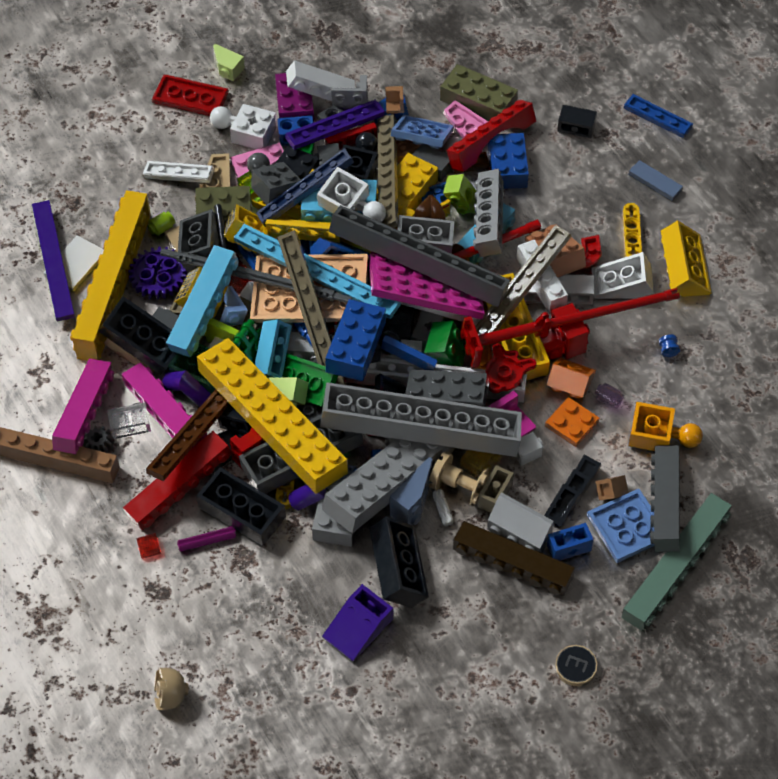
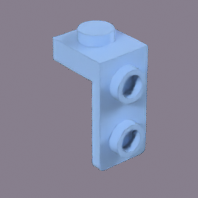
M228 286L223 298L227 307L224 308L220 322L229 326L243 324L248 310L234 288Z

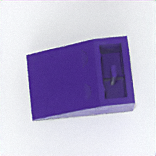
M361 584L347 599L322 635V638L354 662L394 619V608L365 585Z

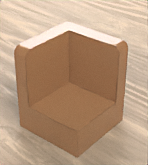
M403 86L386 87L387 114L404 113Z
M625 475L595 481L599 501L621 497L629 493Z

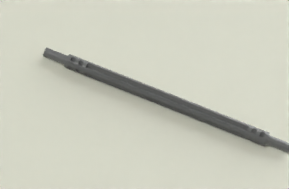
M164 248L160 251L161 256L202 268L207 260L206 257L183 251L175 252ZM238 266L231 274L243 279L294 291L292 281L288 278ZM315 286L318 298L348 303L349 299L353 300L352 297L336 293L335 290Z

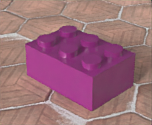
M286 73L275 74L279 118L312 116L314 123L312 95L289 88L287 86Z

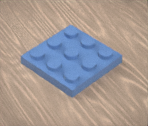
M403 114L392 128L391 136L400 141L410 140L414 144H428L432 148H440L444 146L452 134L454 125Z
M636 489L587 512L588 519L616 563L655 546L650 543V531H654V528H651L650 516L654 515V512H651V506L640 489Z

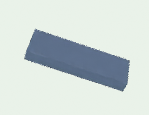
M640 160L629 170L628 175L671 201L683 190L682 185Z

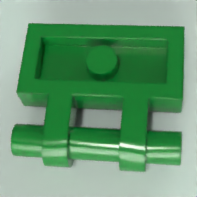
M248 319L241 326L240 333L234 336L233 343L238 348L240 346L242 348L241 351L255 364L261 328L254 329V320Z

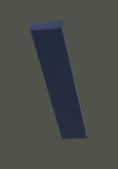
M345 148L256 212L262 224L266 227V219L276 220L323 186L337 167L345 170L353 164V159Z

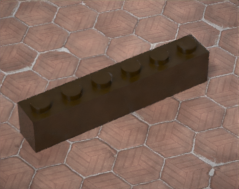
M466 521L462 522L453 539V549L460 555H468L479 563H486L498 571L508 572L513 577L529 581L533 586L543 587L554 595L564 596L574 576L575 567Z

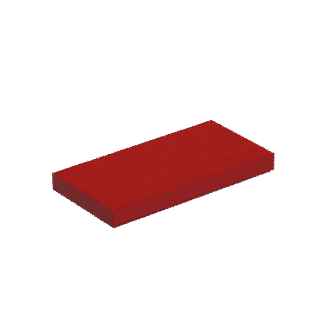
M164 74L152 97V103L210 116L214 108L223 106L229 91L228 88Z

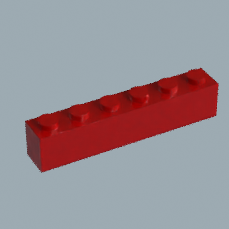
M214 431L209 433L188 452L164 481L155 479L123 507L126 515L141 531L150 527L156 518L165 514L170 506L180 501L205 476L212 474L220 463L228 460L231 455L229 446Z

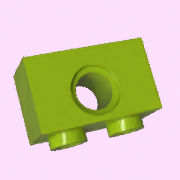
M464 174L449 175L443 192L445 197L451 201L450 203L459 214L475 213L474 204L477 203L475 199V192L477 191Z

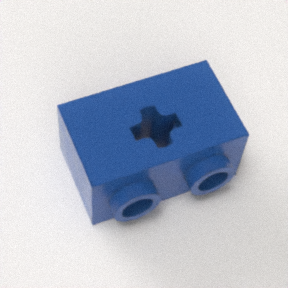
M583 523L548 534L547 547L551 557L560 561L592 551L594 539L587 524Z

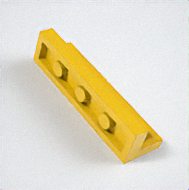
M277 218L276 220L266 219L265 223L268 236L279 237L295 230L300 240L317 241L319 238L340 243L342 238L329 232L331 223Z

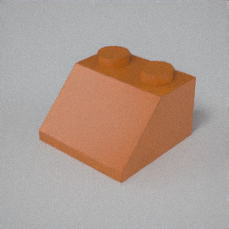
M560 358L552 365L547 386H550L551 390L556 392H567L573 398H583L590 387L596 370Z

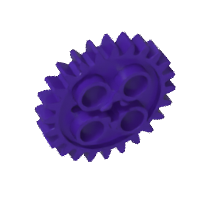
M160 246L157 250L151 247V252L144 250V255L138 253V259L133 258V264L129 265V281L132 288H136V293L141 292L142 297L148 294L149 299L153 295L156 296L157 300L160 295L166 299V294L168 293L173 296V291H180L179 287H182L188 275V272L176 259L160 255Z

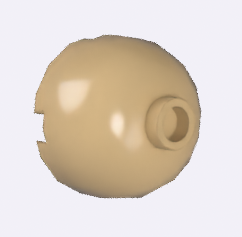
M158 668L159 670L156 671L154 691L157 692L158 697L154 698L155 707L157 710L174 709L183 702L184 695H188V683L184 682V677L179 671L172 668Z

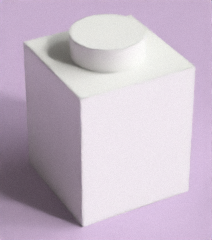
M533 432L521 437V443L516 456L521 466L542 457V449L544 448L542 440L539 437L537 438Z

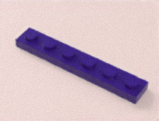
M375 99L287 132L285 138L291 147L296 150L384 116L385 111Z

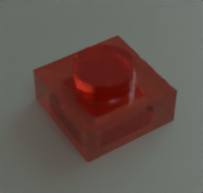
M156 533L136 538L141 559L161 554Z

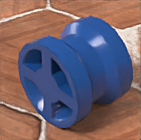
M669 334L659 339V345L662 347V356L673 357L680 353L676 335Z

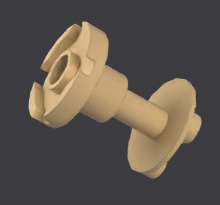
M444 451L441 454L443 459H438L432 470L429 481L433 483H430L429 487L437 491L444 483L454 488L457 485L472 491L470 506L473 507L478 503V496L490 476L489 471L485 469L478 480L463 475L462 469L453 466V455Z

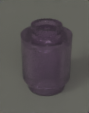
M606 382L603 385L599 384L594 393L597 395L596 399L611 408H618L625 396L621 394L620 390Z

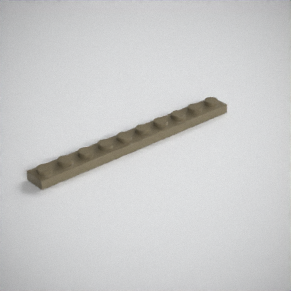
M394 113L384 115L378 119V202L383 204L386 209V217L381 223L392 228L398 227L397 139L391 136V130L396 124Z
M294 230L277 238L317 362L320 365L326 366L325 358L332 339L298 234ZM338 376L335 384L346 385L344 377Z

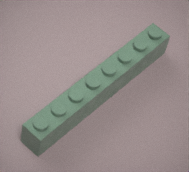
M713 493L708 496L680 533V552H666L624 607L622 619L643 631L646 625L651 626L656 618L654 616L655 613L663 610L667 603V597H672L678 588L676 585L679 581L683 582L686 579L690 566L695 567L700 559L699 554L707 551L711 538H716L721 531L720 526L723 523L727 524L731 518V504Z

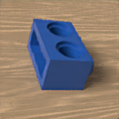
M313 117L278 118L281 146L290 145L285 138L287 132L313 123Z

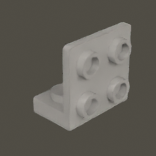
M360 75V82H356V88H331L332 105H335L342 111H346L367 103V75Z

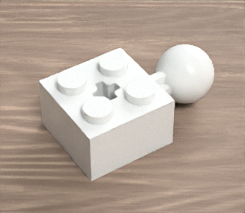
M246 104L242 105L237 116H232L230 110L223 106L214 108L210 114V121L214 127L224 129L231 125L232 143L252 149L266 147L277 127L276 112Z
M339 167L334 170L317 193L318 205L331 213H334L342 205L353 211H360L362 215L380 223L386 217V209L383 204L377 201L365 202L369 196V185Z

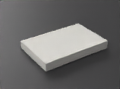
M77 235L61 252L68 287L73 292L98 265L99 256L104 251V249Z

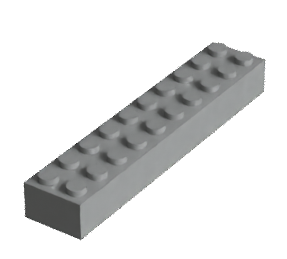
M327 382L320 427L516 457L521 443L522 412Z

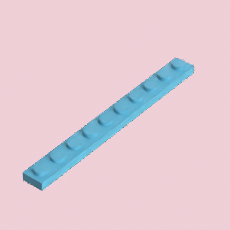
M246 224L234 236L235 242L287 267L278 240ZM304 253L313 281L331 290H335L339 294L350 296L355 301L386 308V317L389 319L393 317L400 307L401 302L371 296V286Z

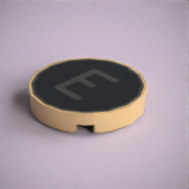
M572 645L560 651L556 658L555 669L559 678L566 684L582 686L592 681L596 675L597 661L595 655L584 646Z

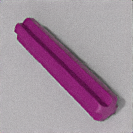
M231 526L177 541L178 549L182 552L236 537V531Z

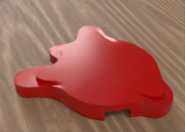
M494 344L492 346L493 357L487 363L485 369L489 390L492 393H499L516 388L522 382L524 375L536 368V360L533 358L519 360L518 351H506L501 344Z

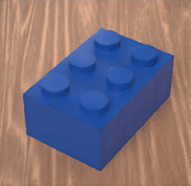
M524 133L497 134L488 142L490 170H500L503 179V189L528 188L529 172Z

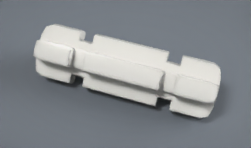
M441 489L435 490L433 498L439 515L442 518V524L444 526L452 525L453 517L450 514L446 498H444V492Z

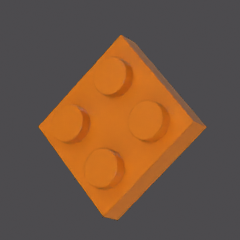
M568 397L545 422V427L577 447L599 422L600 417Z

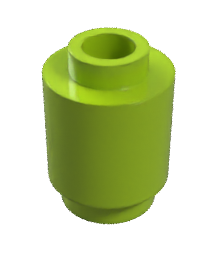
M167 211L150 219L147 227L151 234L159 236L171 229L176 222L173 215Z

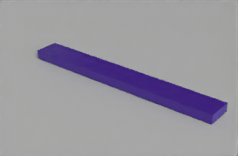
M50 201L33 203L32 208L56 321L75 318Z

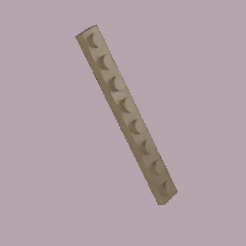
M557 225L552 228L511 280L506 296L499 307L492 305L483 316V319L475 326L478 335L500 329L572 237L569 232Z

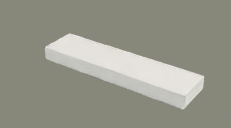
M148 161L142 175L146 179L210 183L215 169L214 166Z

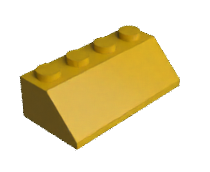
M678 220L662 229L661 242L664 247V258L667 264L670 289L678 288L677 293L679 292L682 297L712 294L700 234Z

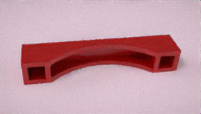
M518 100L509 108L504 109L502 113L492 117L490 121L479 126L472 133L467 134L465 138L455 142L453 146L447 149L451 168L464 172L476 164L484 147L498 133L510 128L525 130L537 122L533 104L524 100Z

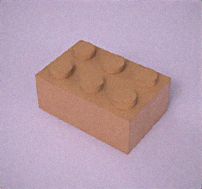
M550 225L545 229L526 235L525 243L535 240L539 246L555 225ZM572 237L550 264L557 278L586 267L585 248Z

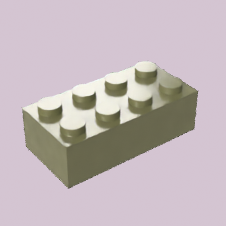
M459 64L454 67L440 86V101L451 104L456 100L487 121H490L492 117L499 115L504 109L512 106L518 98V89Z

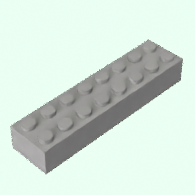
M396 439L327 492L324 497L322 510L349 532L353 533L390 503V495L429 457L432 458L433 469L437 460L443 459L441 454L444 451L451 454L455 448Z

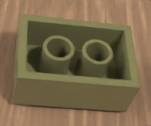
M250 186L195 188L196 215L211 209L215 212L214 206L220 204L225 225L236 204L252 212Z

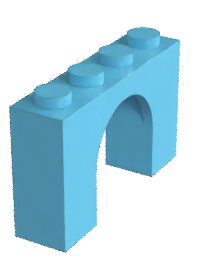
M360 179L369 185V196L365 202L377 201V180ZM323 186L302 200L301 220L331 223L333 213L320 207L317 201V193Z

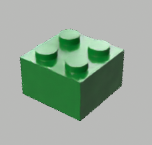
M454 321L432 323L424 354L436 359L437 364L462 367L466 353V342L464 341L465 338L461 339L460 329Z

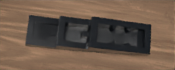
M584 454L576 469H573L566 483H563L544 516L553 520L554 524L561 527L588 489L602 464Z

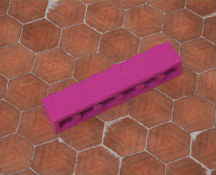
M89 358L52 435L53 450L76 454L79 447L83 446L84 436L89 433L90 423L92 420H95L96 410L98 407H101L102 397L104 394H107L109 382L113 381L114 371L112 370L111 362Z
M141 362L121 374L127 389L171 438L192 417L191 414L188 415L184 406L180 402L177 403L171 391L164 389L161 380L153 377L151 369L149 367L145 368ZM207 432L201 437V439L196 444H198L202 439H204L208 435Z

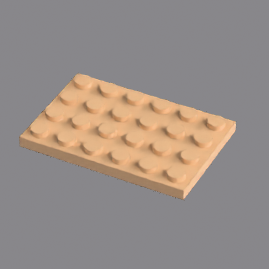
M368 254L309 255L367 284ZM263 255L256 256L255 270L291 279L287 267ZM254 281L250 319L254 320L255 323L277 319L285 323H305L294 291ZM313 281V283H314L315 286H320V287H323V288H327V287H325V286H323V285H321V284H319V283ZM318 298L326 322H340L347 303L336 300L332 302Z

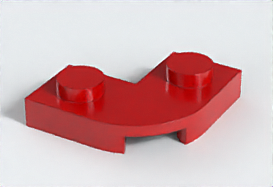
M599 235L581 238L582 246L585 248L586 267L597 263L602 256Z

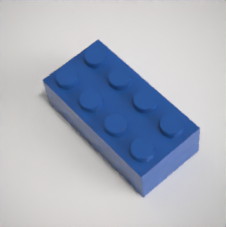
M351 299L348 300L325 358L326 373L364 381L386 323V308Z

